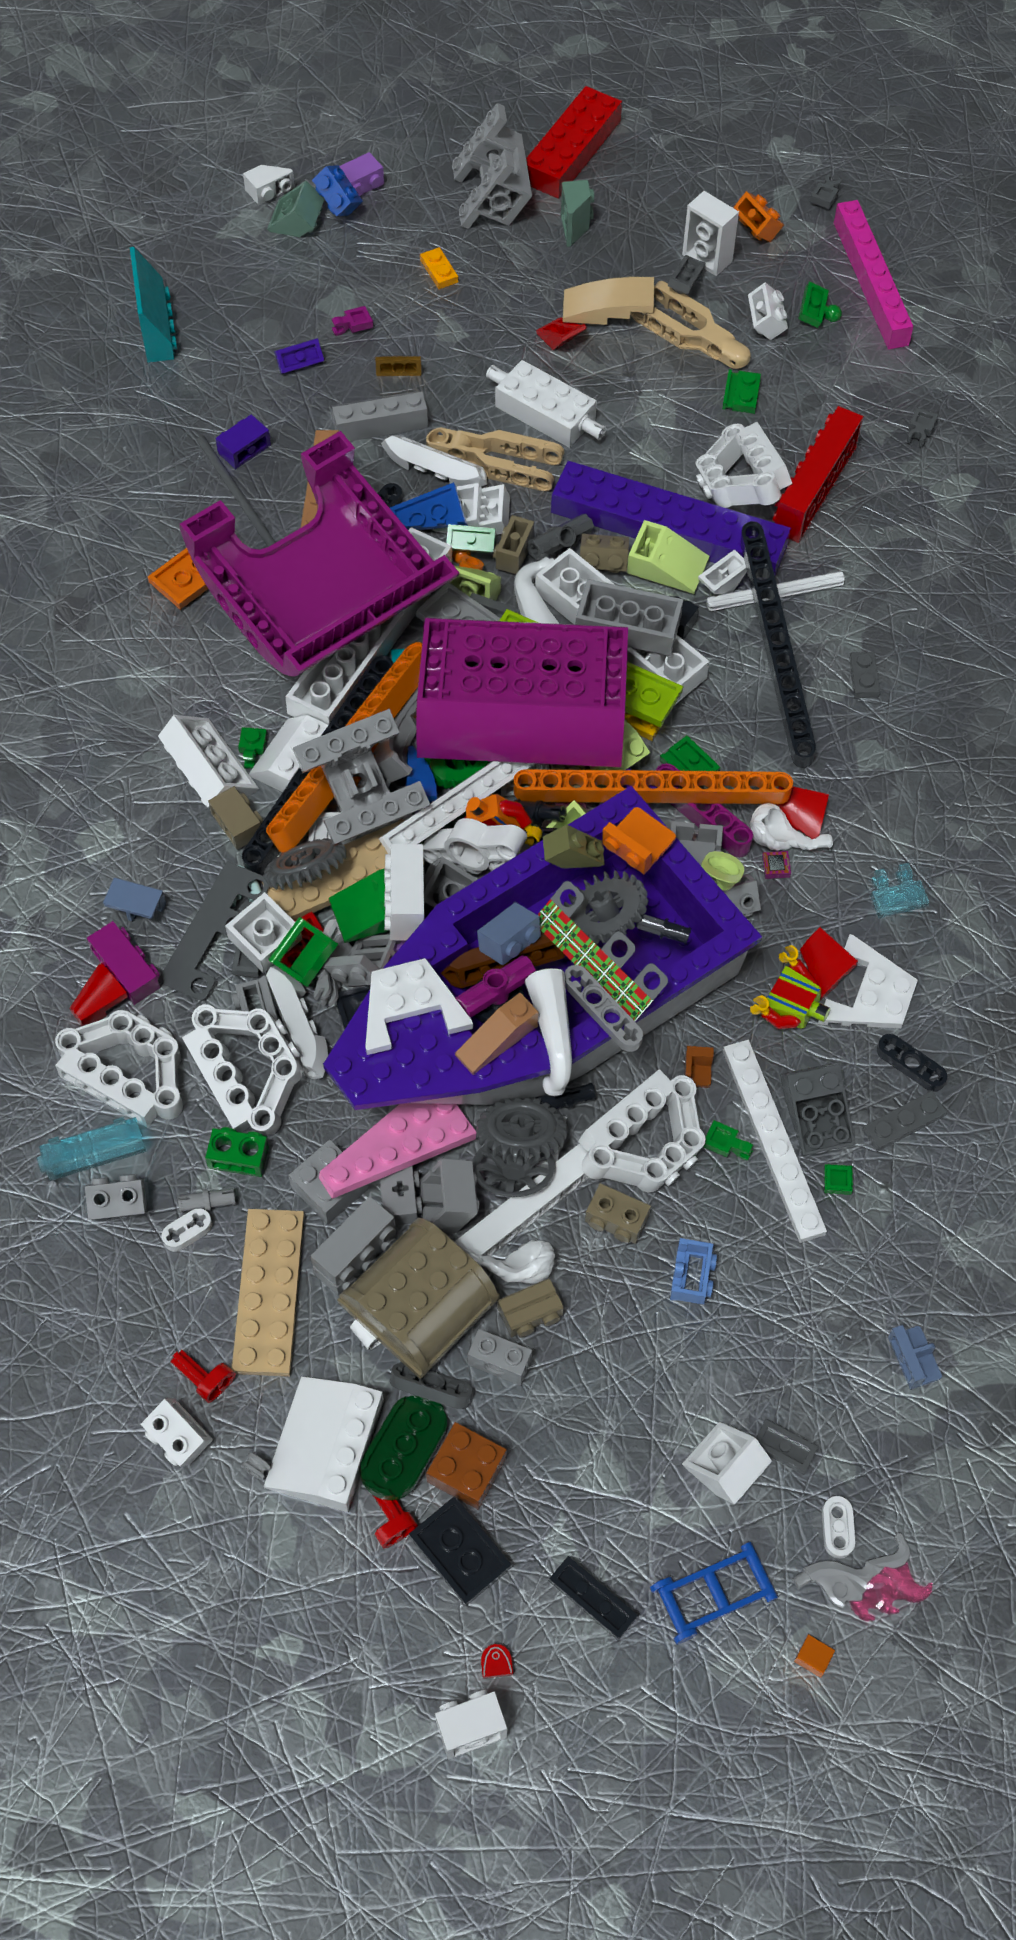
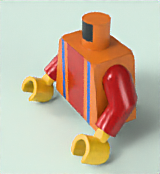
M493 794L481 800L478 797H473L467 803L466 816L464 818L480 821L487 826L516 825L524 831L526 830L527 839L525 843L533 846L534 837L537 842L542 837L541 829L531 825L532 820L519 802L510 801L498 794Z

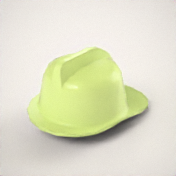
M719 851L709 852L701 863L702 868L722 891L730 890L741 880L744 874L743 864L736 857L728 853Z

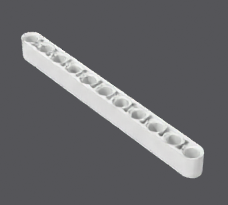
M581 1144L575 1146L555 1162L554 1176L546 1187L531 1195L509 1198L458 1238L455 1243L463 1250H469L476 1255L492 1256L589 1179L582 1170V1161L588 1152ZM594 1158L597 1163L603 1164L601 1160ZM539 1175L533 1181L538 1185L545 1176ZM526 1185L519 1191L527 1190L530 1188ZM357 1320L350 1326V1329L368 1350H372L381 1344Z

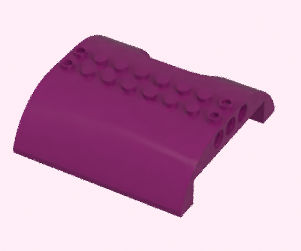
M341 431L301 453L304 471L317 503V513L315 518L308 524L278 542L263 549H252L242 543L235 534V517L221 500L180 523L182 537L191 559L216 601L257 652L276 670L288 676L301 674L458 577L460 573L445 555L435 561L432 560L353 465L355 447Z

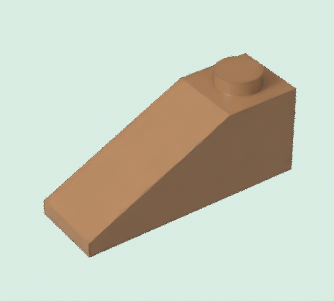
M521 993L517 994L498 1008L456 1051L455 1056L474 1075L537 1028L538 1011Z

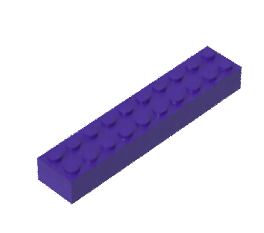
M567 461L551 497V513L573 519L581 514H587L592 519L595 527L636 539L644 520L666 526L709 555V562L717 563L733 550L743 557L741 549L742 527L750 521L758 522L764 530L774 575H776L787 548L791 529L790 527L572 461ZM758 556L752 557L754 559H761Z

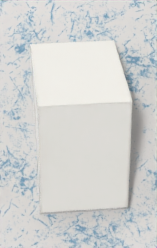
M733 550L700 574L698 579L714 594L732 593L747 573L744 558L737 551Z

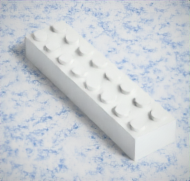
M570 548L538 572L535 579V587L542 599L574 625L587 579L609 584L614 583ZM676 635L671 656L627 647V662L683 686V691L675 705L707 679L710 661L678 635Z

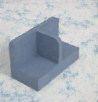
M118 878L113 879L103 901L105 907L126 912L129 921H134L136 915L152 919L156 910L163 912L166 905L162 890Z
M901 1325L892 1328L888 1339L910 1390L940 1380L942 1374L932 1354L935 1345L934 1343L928 1344L921 1327L916 1326L905 1330L904 1326Z

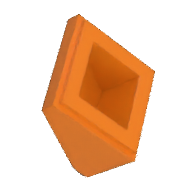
M808 1634L794 1662L821 1678L835 1650Z

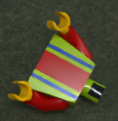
M789 945L785 947L790 955L789 957L785 952L779 954V960L782 963H789V967L785 966L768 997L757 996L753 999L757 1004L750 1007L752 1014L758 1015L762 1013V1017L776 1029L805 1028L811 1017L825 1022L830 1012V1007L819 1003L821 988L802 961L797 959V948Z

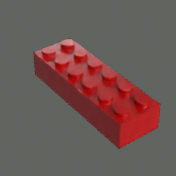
M585 86L526 158L530 186L559 199L562 192V182L574 181L621 122L622 101Z
M838 406L833 414L830 413L824 425L825 428L818 431L814 446L810 445L808 447L804 462L800 461L795 471L796 475L794 478L790 477L792 484L785 487V493H781V498L775 503V507H778V509L775 511L772 522L791 528L790 540L797 543L800 542L857 448L864 416Z

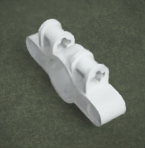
M463 818L457 821L454 828L439 829L427 837L423 844V859L428 863H433L440 857H444L464 871L472 874H479L487 868L493 871L521 853L520 850L527 839V834L516 825L487 826L480 821Z

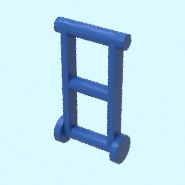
M751 1542L740 1547L741 1553L673 1582L672 1578L668 1577L650 1586L652 1594L659 1592L678 1633L673 1638L676 1645L698 1635L696 1629L763 1598L766 1599L767 1603L778 1598ZM746 1559L761 1591L730 1605L715 1573ZM704 1578L719 1610L686 1624L672 1592Z

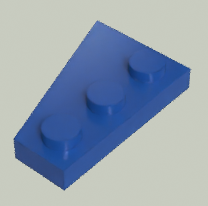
M454 482L390 507L391 511L407 530L410 527L416 530L448 528V524L468 526Z

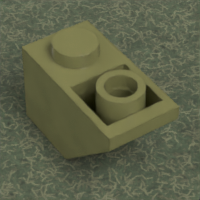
M565 825L543 836L545 861L561 868L600 867L604 865L602 841L569 825Z

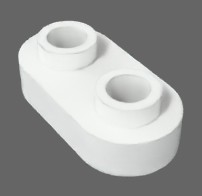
M834 1496L829 1498L822 1508L823 1538L827 1553L834 1558L841 1559L849 1556L855 1547L854 1517L851 1503L841 1496ZM834 1509L839 1510L842 1517H833L831 1511ZM834 1540H842L844 1547L837 1548L834 1545Z

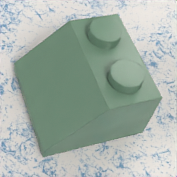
M588 180L562 182L561 220L567 247L572 246L589 229L590 219H593L591 203L594 202V190L589 188Z
M304 181L279 198L267 230L295 237H301L307 232L311 233L316 228L317 217L323 210L324 197L319 195L311 184Z

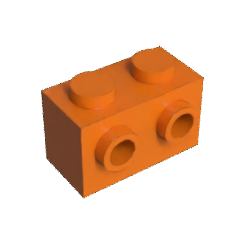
M746 191L733 207L739 211V221L746 227H750L752 235L761 241L763 238L771 242L784 226L779 220L780 214L772 207L769 209L766 206L767 200L760 194L755 196Z

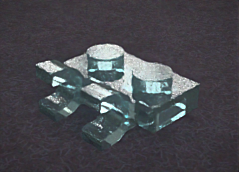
M909 863L898 866L899 871L895 875L900 885L893 887L888 886L885 868L874 871L875 877H872L871 881L876 891H872L870 897L878 918L928 906L929 901L921 880L914 882L912 880V871Z

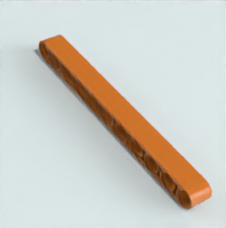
M421 642L412 643L405 648L346 726L387 709H390L393 718H395L418 687L422 653ZM321 766L312 769L266 828L268 836L281 853L297 846L334 797Z
M524 769L518 771L514 776L513 792L514 796L521 801L573 802L575 800L576 802H605L627 789L622 787L623 785H630L646 803L783 804L790 798L793 779L785 772ZM521 784H528V785H530V786H529V787H521L520 785H521ZM553 784L555 787L549 788L546 785ZM578 784L581 787L574 788L571 785ZM602 784V785H605V786H607V787H605V788H599V787H597V785ZM649 785H655V786H657L658 788L652 789V788H649L648 786H649ZM679 785V786H682L683 788H682V789H676V788H674L673 786ZM699 786H707L708 789H701ZM724 786H731L734 789H727ZM750 786H756L759 789L755 790L750 788ZM776 786H781L785 790H779Z

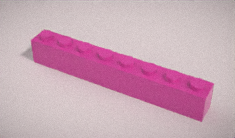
M859 201L837 203L834 226L887 349L909 346L914 326Z

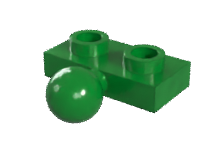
M809 281L805 287L798 319L818 328L822 323L823 315L826 320L837 322L842 316V310L837 305L827 306L826 301L829 290Z

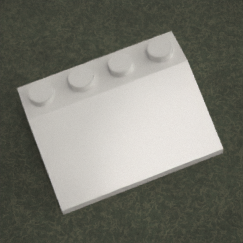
M301 1376L264 1488L348 1513L361 1474V1462L370 1446L384 1403L383 1392L353 1383Z

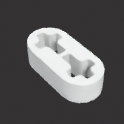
M200 1208L191 1210L163 1229L161 1238L164 1246L172 1252H177L191 1245L210 1232L212 1228L211 1217L206 1210ZM199 1218L203 1220L204 1226L199 1227L195 1225L194 1219ZM175 1233L179 1235L180 1240L178 1242L171 1240L170 1234Z

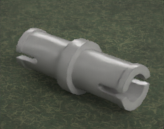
M233 1187L215 1191L203 1189L201 1193L177 1195L180 1213L200 1208L210 1211L212 1207L235 1205Z

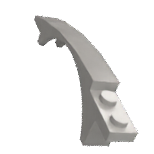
M418 687L394 719L400 733L379 742L373 751L374 758L387 788L391 782L409 775L412 771V768L407 765L406 756L408 746H410L416 734V725L410 715L417 708ZM362 778L357 785L358 788L364 787Z

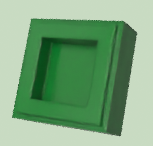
M825 1164L824 1193L851 1195L853 1192L852 1166Z

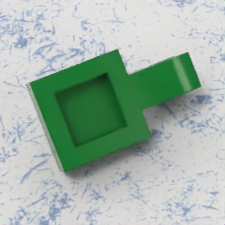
M242 727L238 749L239 753H243V760H245L244 768L253 769L256 754L262 755L264 753L267 729Z
M714 1120L705 1137L703 1148L724 1157H728L730 1151H732L737 1157L748 1161L752 1154L753 1144L738 1139V1130Z

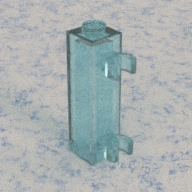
M124 1117L114 1119V1124L61 1140L59 1136L48 1139V1144L39 1146L41 1156L37 1157L41 1173L46 1172L50 1181L146 1152L136 1117L127 1120Z

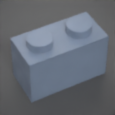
M515 902L477 931L479 950L498 963L506 964L541 937L539 916Z

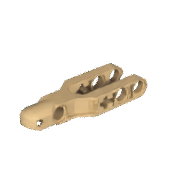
M659 281L654 285V298L663 304L664 308L673 310L681 315L682 319L700 330L689 329L655 307L653 308V313H643L642 315L640 312H630L631 317L636 322L680 349L700 350L733 369L745 367L750 362L751 353L747 346L735 340V337L729 331L717 325L707 307L685 294L675 292L666 282Z
M440 427L432 430L426 436L427 446L482 466L487 479L539 491H549L552 489L555 477L550 472L537 469V466L528 467L515 464L514 461L485 454L492 451L549 465H559L564 455V448L555 442L502 430L479 435ZM527 446H528V447H532V448H534L536 451L529 450V449L526 448V447H527ZM548 452H554V453H556L558 456L551 455V454L548 453ZM517 473H522L526 477L520 476ZM539 478L546 479L549 482L542 481Z

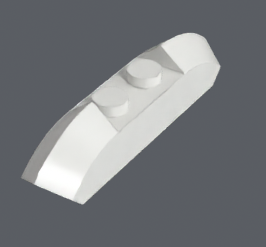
M392 435L381 443L389 457L407 470L415 464V469L423 472L431 470L435 472L434 476L440 479L448 480L449 477V483L454 482L456 487L479 483L482 487L487 484V475L482 466L401 435Z
M276 965L271 966L266 974L269 990L283 1025L288 1032L289 1040L295 1044L300 1052V1056L297 1059L302 1066L303 1074L311 1079L323 1078L325 1073L323 1063L328 1057L327 1043L325 1037L318 1036L313 1020L308 1021L305 1016L308 1013L304 998L301 997L306 991L299 981Z

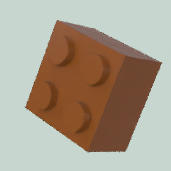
M454 1422L426 1473L427 1483L479 1510L506 1460L507 1449Z

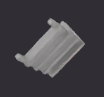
M390 934L357 939L350 956L329 957L323 967L331 973L333 979L340 981L346 987L371 985L372 971L384 968L389 958L393 957L396 953L393 950L395 944H400L401 940H390ZM387 945L383 948L361 949V947ZM378 958H381L380 961H371V960H369V959H378Z

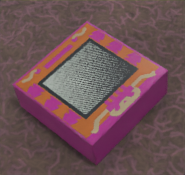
M788 851L762 853L765 879L790 878L791 868Z

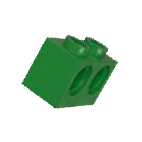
M229 1127L213 1128L205 1156L208 1169L262 1177L269 1149L267 1137L253 1131L241 1133ZM222 1145L231 1146L227 1151L218 1150ZM250 1149H255L258 1151L255 1155L252 1156L245 1155V1153Z

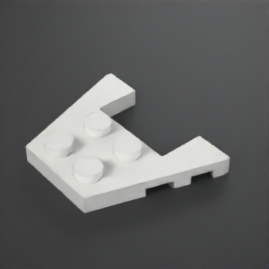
M850 934L844 949L858 960L857 964L867 967L853 1007L826 999L824 1005L830 1007V1012L826 1021L822 1022L819 1020L818 1024L841 1023V1026L867 1024V1027L901 1028L918 980Z
M425 958L372 971L366 1035L367 1055L392 1049L385 1023L436 1010L442 1011L448 1035L473 1029L470 1017Z

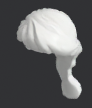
M764 803L756 808L752 815L750 829L752 830L754 841L771 850L778 852L792 847L812 850L831 848L833 846V838L830 834H821L816 839H811L796 831L790 825L785 813L775 804Z
M531 1240L528 1243L521 1244L518 1250L513 1251L505 1260H496L490 1256L476 1255L464 1249L479 1265L487 1268L504 1281L525 1284H537L546 1280L552 1272L555 1258L554 1249L551 1244L538 1240Z

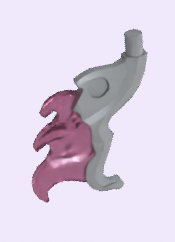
M897 1533L894 1537L898 1545L896 1553L866 1561L862 1569H854L834 1561H823L803 1568V1572L792 1579L798 1589L809 1582L817 1583L822 1587L833 1604L843 1609L846 1605L845 1602H849L855 1616L866 1622L875 1621V1617L868 1614V1609L870 1608L889 1615L898 1614L900 1610L892 1607L893 1601L905 1600L910 1603H919L924 1601L932 1591V1583L922 1587L912 1579L907 1563L910 1550L901 1533Z

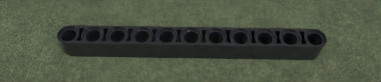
M750 521L742 527L741 549L791 759L797 767L806 768L814 761L816 744L764 530L758 522ZM758 556L761 559H754L752 557ZM763 577L766 578V580H759L757 578ZM768 598V599H771L772 601L766 602V601H763L762 599ZM767 620H775V621H777V622H776V623H770V622H768ZM774 641H779V642H781L782 644L776 645V644H774V643H772V642H774ZM783 662L786 663L788 666L782 667L779 666L778 663ZM789 684L793 686V688L787 689L784 688L782 685ZM795 706L798 710L792 711L788 707ZM800 728L804 732L797 733L793 729ZM805 750L809 754L801 755L798 751Z
M381 655L372 660L322 735L346 726L358 710L355 708H359L393 665L391 658ZM301 768L298 769L244 848L242 861L245 869L263 876L267 865L277 857L279 850L274 843H264L267 840H271L266 832V828L311 770L302 773ZM253 860H259L256 863H250Z

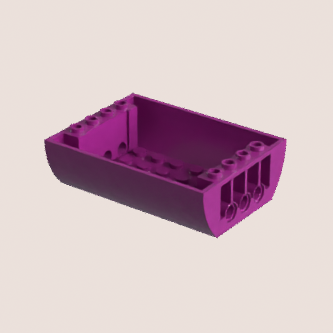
M425 618L417 694V758L621 767L625 719L628 627ZM474 661L477 662L479 665L476 667H469L466 664L468 662ZM498 662L504 664L502 668H494L491 666L492 664ZM546 665H553L555 669L552 671H547L543 669V667ZM572 666H578L581 668V670L578 672H572L569 670V668Z

